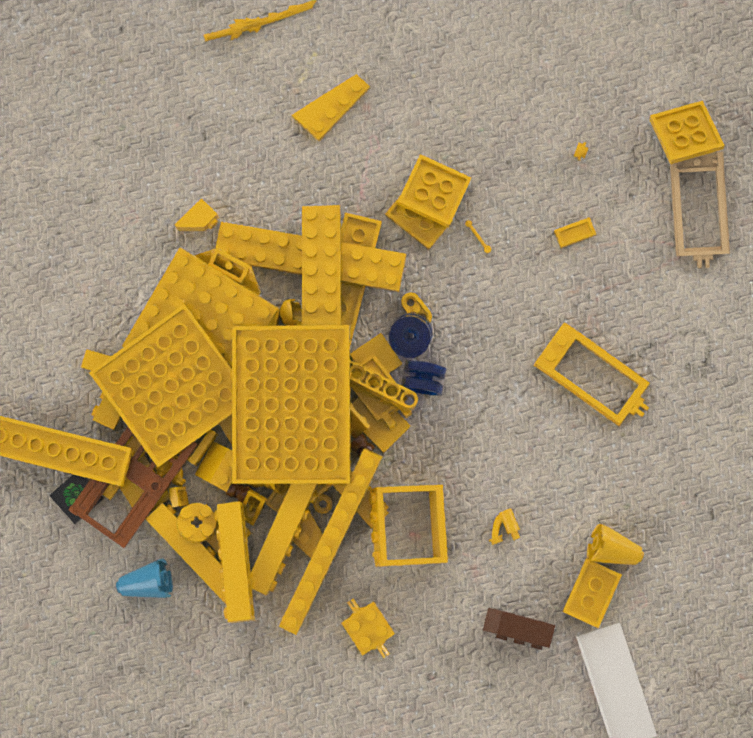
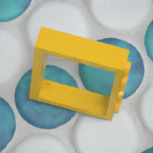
M443 485L371 488L369 502L372 506L370 521L373 523L371 540L374 543L372 557H374L375 567L448 563ZM429 492L433 558L387 560L383 493Z

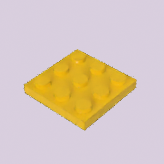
M703 100L650 115L649 120L670 165L724 149L725 145Z
M420 154L397 204L449 228L471 177Z

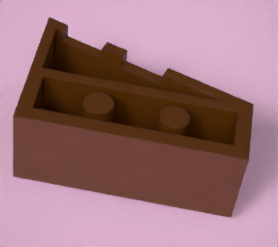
M488 608L483 626V631L496 634L495 638L507 641L508 637L513 638V643L525 645V642L531 643L532 648L542 650L543 647L550 648L555 630V625L492 608Z

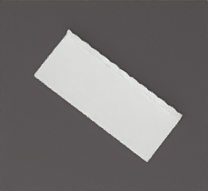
M617 623L577 636L576 638L609 738L656 737L657 734L621 624Z

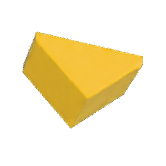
M249 489L243 504L246 522L254 526L268 499Z

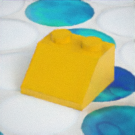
M213 441L195 475L227 493L232 484V450Z

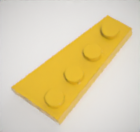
M355 74L291 116L315 139L320 141L370 89V86Z

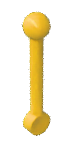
M467 220L465 222V226L471 229L473 234L482 244V246L484 247V252L490 253L491 247L485 244L483 239L474 229V227L472 226V221Z

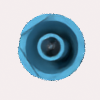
M158 559L119 577L118 582H116L118 593L128 597H171L169 592L173 591L171 571H167L165 568L168 563L165 559Z

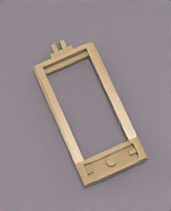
M723 151L709 153L670 165L676 256H693V261H697V268H702V261H704L705 268H709V260H713V254H730ZM715 171L720 246L684 248L679 173Z

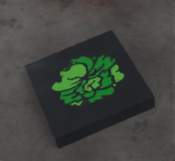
M72 475L49 496L76 525L82 518L74 515L68 509L73 505L89 480L85 477ZM103 496L100 497L93 509L105 499Z

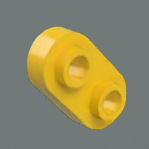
M412 292L406 293L401 300L402 308L417 326H428L432 320L430 310L417 294ZM409 300H413L414 305L409 306L407 302ZM424 315L426 319L424 321H420L419 316Z

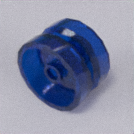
M416 312L405 313L399 316L389 331V343L392 350L405 358H415L422 355L428 349L433 338V328L429 320ZM408 333H412L414 337L410 338Z
M406 360L403 371L411 376L403 377L401 386L418 394L441 396L443 385L435 380L445 379L447 369L429 362Z

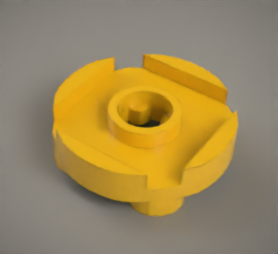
M192 503L182 508L177 518L178 532L189 542L200 543L207 540L216 528L215 514L209 506L201 503ZM194 518H198V520L202 521V524H199L198 528H195V525L191 524V521H194Z

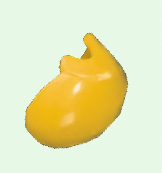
M295 299L285 300L279 312L285 326H302V308L300 303L293 302L296 301Z

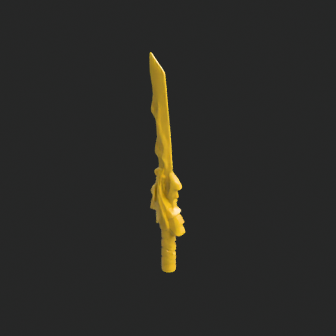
M311 0L299 5H291L285 11L268 13V17L264 18L256 17L255 19L245 17V19H234L235 23L229 25L231 28L203 34L204 40L206 42L231 35L230 40L232 41L235 38L237 39L244 31H249L250 33L255 31L258 33L263 25L312 9L317 0Z

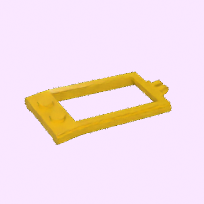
M565 322L534 364V367L552 378L618 427L621 426L628 414L632 416L637 414L643 417L644 413L639 410L640 407L645 411L649 409L644 404L645 400L641 396L650 385V382ZM575 341L638 385L618 415L555 370Z

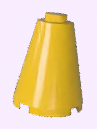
M598 524L591 534V538H594L592 544L588 543L587 547L588 560L626 565H637L638 562L642 561L644 552L641 546L605 524Z

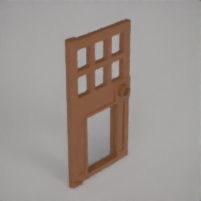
M129 427L126 428L116 442V445L125 446L131 436H134ZM193 442L187 446L177 460L173 457L168 460L173 465L164 478L153 471L156 467L153 461L149 467L138 461L145 450L142 445L139 447L134 456L131 457L126 478L143 489L144 492L115 533L88 515L110 485L108 483L90 479L68 510L85 520L121 547L126 548L198 444Z

